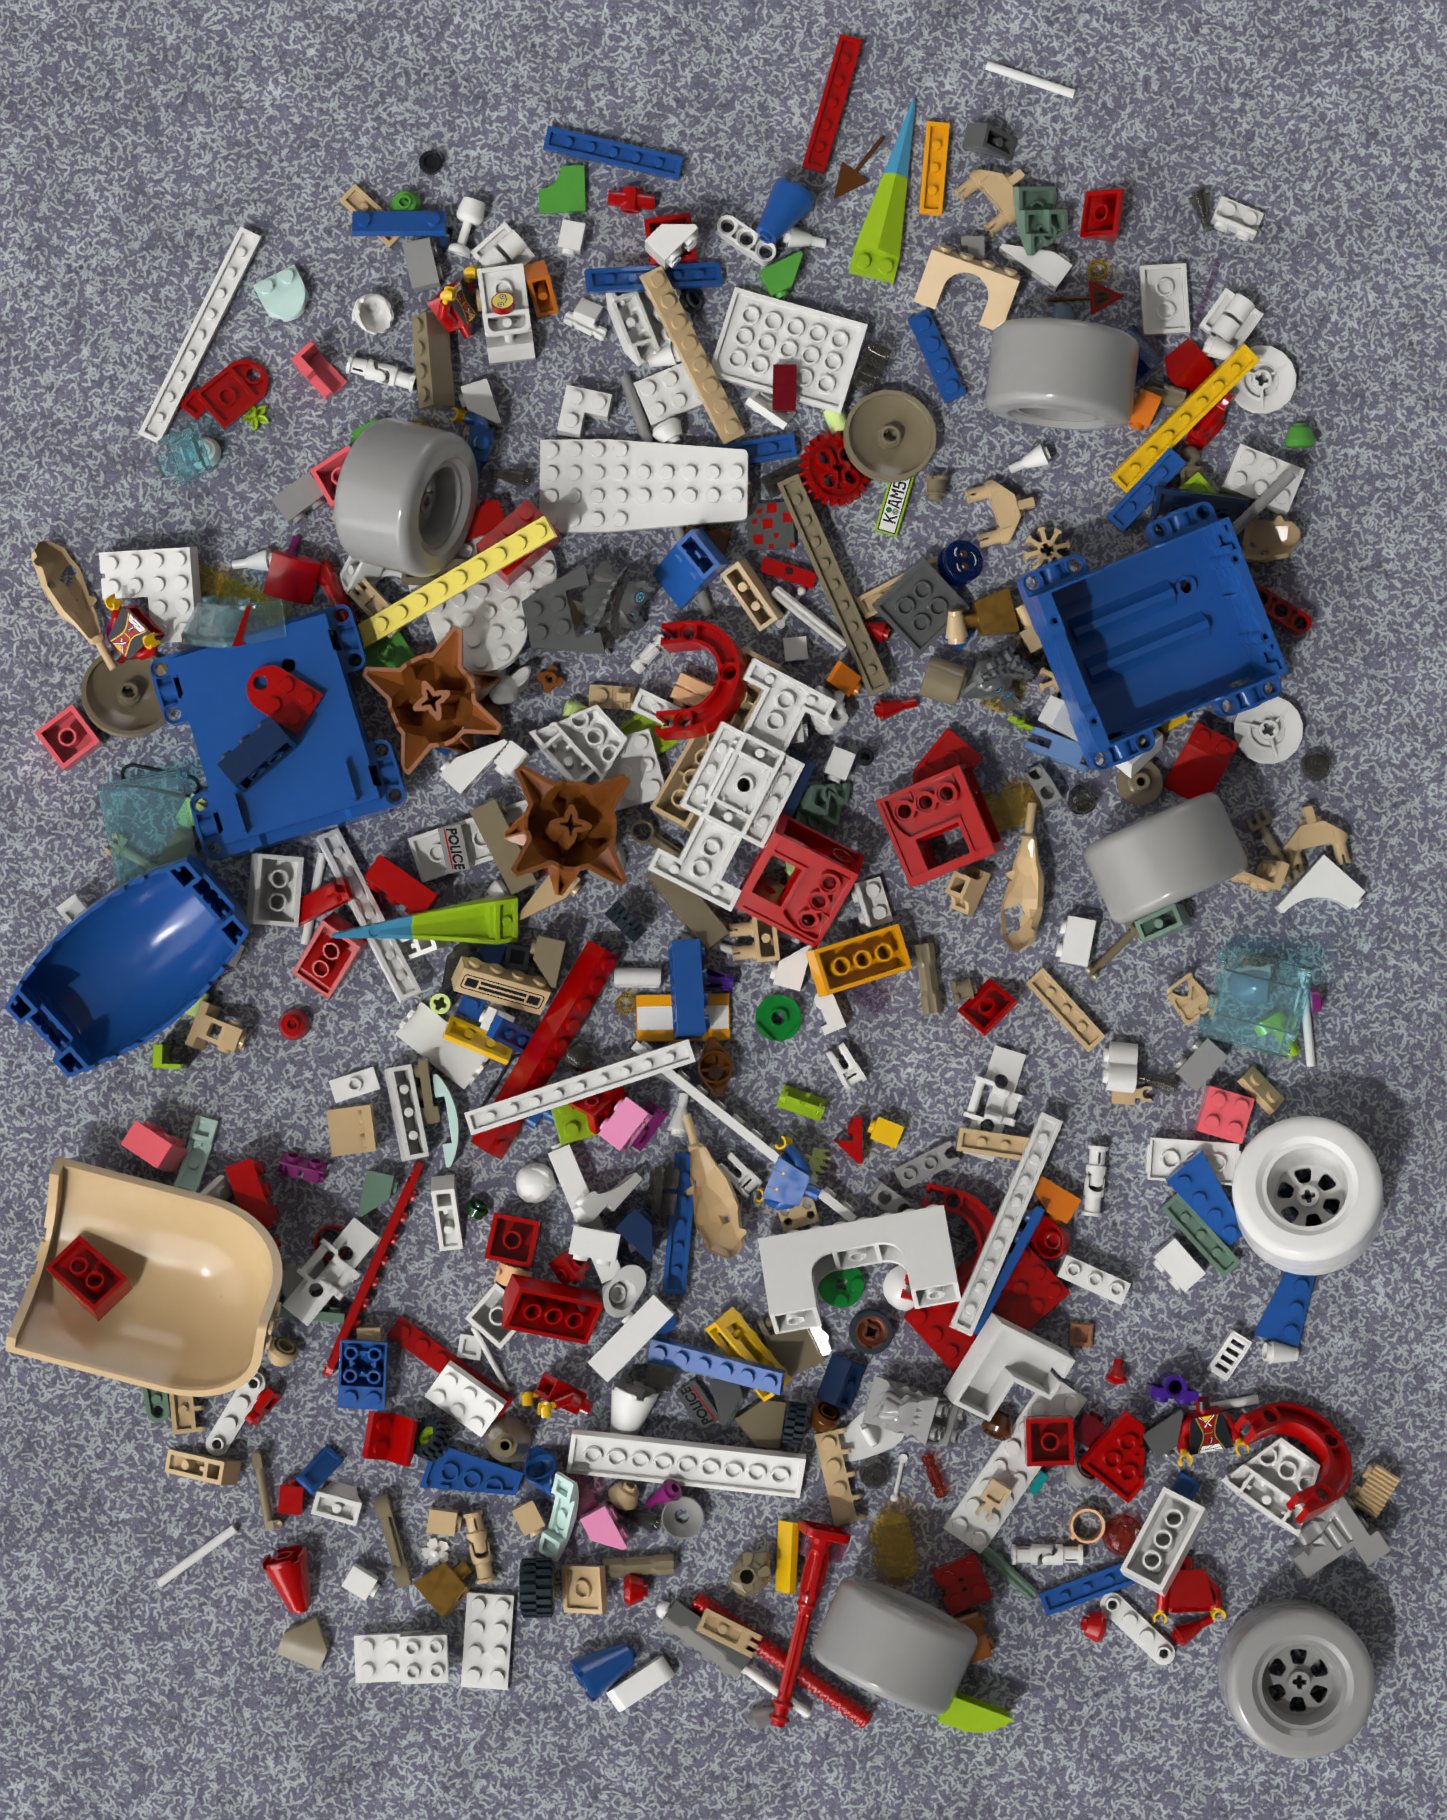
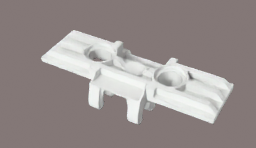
M994 1046L985 1078L975 1076L974 1080L976 1083L968 1109L963 1114V1116L972 1119L970 1129L981 1130L980 1124L985 1119H990L994 1124L991 1132L1002 1133L1005 1124L1015 1126L1016 1120H1014L1017 1106L1024 1097V1095L1015 1093L1025 1061V1054ZM999 1074L1005 1075L1008 1082L1004 1088H998L995 1085L994 1079ZM988 1084L991 1085V1091L983 1116L981 1117L975 1114L984 1085ZM963 1152L991 1162L995 1158V1156Z
M354 1217L332 1245L323 1238L320 1241L322 1244L301 1269L298 1268L296 1271L304 1279L282 1306L308 1326L333 1295L341 1301L348 1287L354 1280H358L361 1274L355 1268L378 1241L379 1237ZM344 1246L350 1247L353 1251V1256L349 1260H343L339 1256V1251ZM328 1250H331L335 1256L314 1280L309 1275ZM314 1283L320 1284L323 1288V1293L319 1297H313L309 1293V1288Z

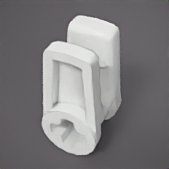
M843 1042L838 1045V1048L841 1052L840 1055H843L849 1067L847 1069L842 1068L839 1059L836 1058L833 1051L829 1050L825 1054L837 1072L836 1074L845 1090L849 1091L851 1086L861 1080L864 1082L867 1079Z
M730 1152L727 1158L734 1164L733 1167H737L741 1171L742 1176L737 1178L729 1170V1167H726L723 1163H719L718 1166L729 1177L732 1185L747 1199L750 1196L749 1193L763 1182Z

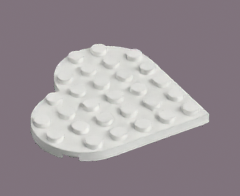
M483 536L473 539L466 544L464 542L454 559H465L467 561L478 555L475 544ZM550 550L510 586L494 573L426 613L437 645L453 626H458L463 629V666L467 670L496 673L510 666L520 656V652L528 638V630L521 602L557 580L556 561L552 551ZM416 585V588L418 590L425 585Z

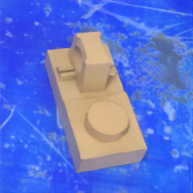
M590 684L588 708L598 705L601 709L632 711L630 707L636 697V687Z

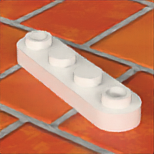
M257 1371L252 1378L258 1382L257 1387H251L250 1381H248L245 1385L236 1389L206 1439V1449L210 1454L220 1456L228 1451L246 1421V1415L253 1409L257 1396L266 1387V1378L261 1372ZM214 1440H219L221 1442L220 1448L214 1447Z
M1116 1592L1101 1596L1099 1602L1101 1610L1156 1663L1167 1665L1173 1661L1175 1650L1171 1643ZM1109 1601H1116V1606L1114 1608H1109ZM1162 1649L1167 1650L1165 1657L1159 1656V1652Z

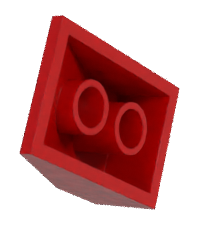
M1198 722L1195 723L1163 783V787L1186 799L1212 792L1239 743Z
M334 911L322 920L292 971L294 976L328 1000L336 992L368 945L366 938H333L330 934L356 928Z
M80 1235L45 1267L67 1292L98 1322L132 1290L128 1277Z

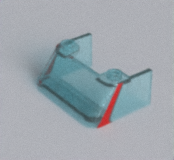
M215 595L204 596L202 601L197 603L181 633L182 644L229 648L286 637L282 599L258 603L252 602L251 598L237 600L236 595L216 598Z

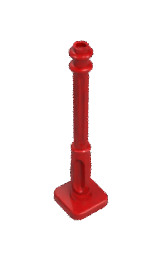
M799 1519L797 1528L804 1535L810 1537L812 1544L802 1571L799 1599L797 1600L799 1607L777 1698L772 1700V1703L775 1705L774 1711L769 1714V1718L772 1720L771 1724L777 1727H785V1723L790 1722L788 1712L789 1709L794 1707L791 1699L812 1611L817 1607L816 1602L826 1576L829 1548L833 1547V1542L846 1545L850 1542L851 1535L843 1528L804 1519Z

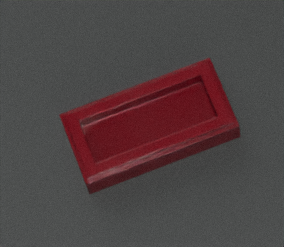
M773 365L772 411L796 412L797 365Z

